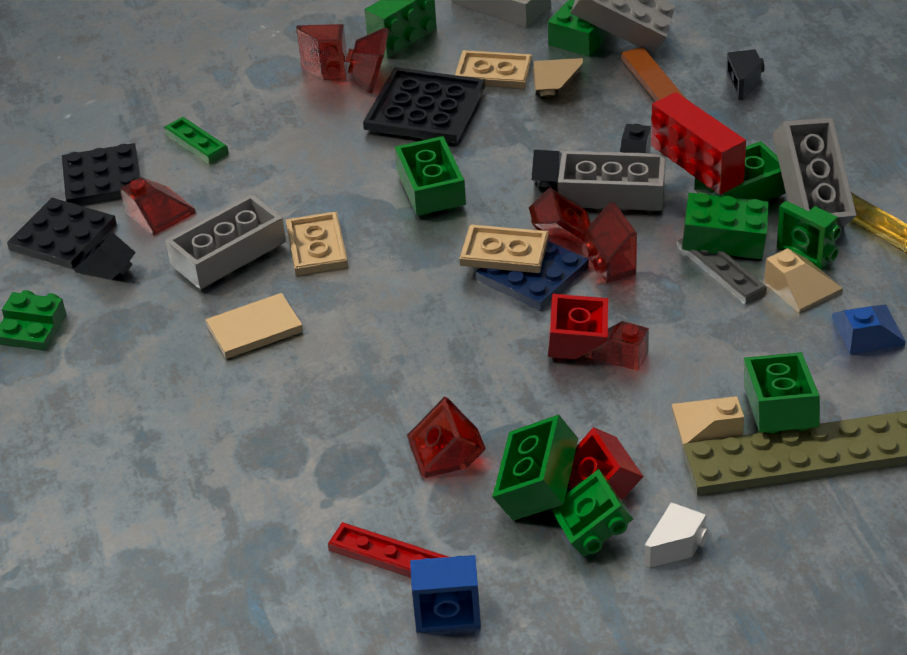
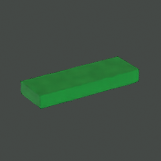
M181 117L164 127L167 136L208 164L229 153L227 145L185 117Z

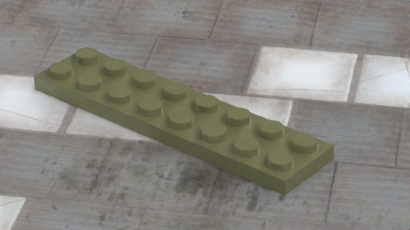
M907 411L820 423V427L809 428L804 431L794 429L783 430L777 433L761 432L683 444V455L697 496L907 464Z

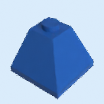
M887 305L868 306L832 313V319L850 354L905 346L906 341Z

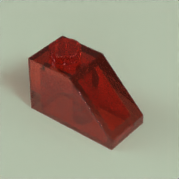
M621 321L608 328L607 342L586 353L585 357L639 371L648 355L649 328Z

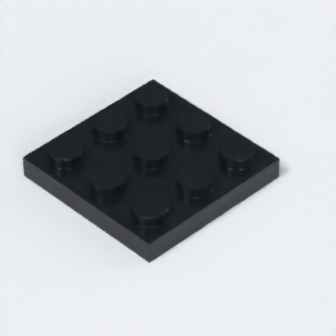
M135 143L96 148L83 152H71L62 155L66 202L85 205L143 195Z
M51 198L7 242L8 249L73 270L85 253L99 243L117 224L115 215Z

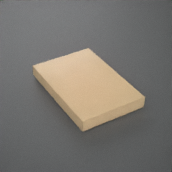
M463 50L455 75L485 79V86L525 89L532 64V55Z
M337 212L286 219L296 276L348 267Z
M470 225L459 258L460 266L540 273L549 240V231Z
M282 293L205 319L207 328L226 359L303 332L300 320Z

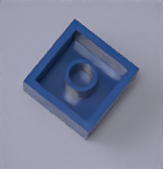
M475 555L410 560L416 632L481 627Z

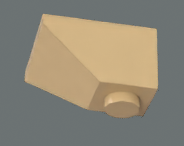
M583 58L534 61L535 94H540L541 97L555 96V93H559L581 72Z
M788 248L766 258L764 284L798 313L843 292V288L807 258Z
M737 396L672 404V411L682 446L685 443L743 435L744 415Z

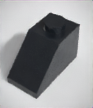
M756 49L727 53L726 73L738 100H741L761 82V73L765 70L764 60L759 57Z
M626 124L621 140L620 152L650 153L651 126Z
M534 150L531 180L538 184V188L552 189L553 185H558L562 156L560 151Z
M110 232L85 253L74 268V271L77 274L111 280L117 274L123 276L132 266L130 260L136 252L116 234Z

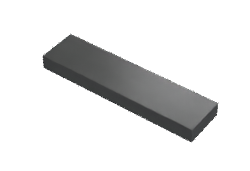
M683 238L677 240V248L744 304L767 293V287L726 253L718 251V254H712L705 250H700V252L697 250H682Z

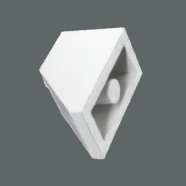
M671 502L645 543L644 566L652 568L692 557L698 546L703 547L706 543L709 530L705 528L706 515Z

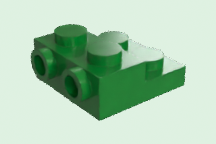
M785 201L780 205L777 248L781 250L788 248L807 258L821 270L829 262H833L839 254V248L835 246V241L841 233V227L837 225L838 217L816 206L807 211Z
M23 290L21 293L12 292L2 308L4 318L0 323V345L46 351L67 315L63 299L53 293L39 296L29 290Z
M599 469L566 494L564 505L551 508L569 542L583 557L599 552L603 542L613 535L624 533L628 523L634 520L624 502L615 493L606 476Z

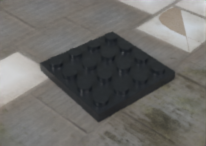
M394 67L365 117L363 128L364 130L376 133L382 132L421 139L444 136L446 143H457L485 89V79Z

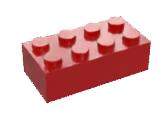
M677 92L652 103L651 146L655 150L661 152L719 195L744 183L746 139Z

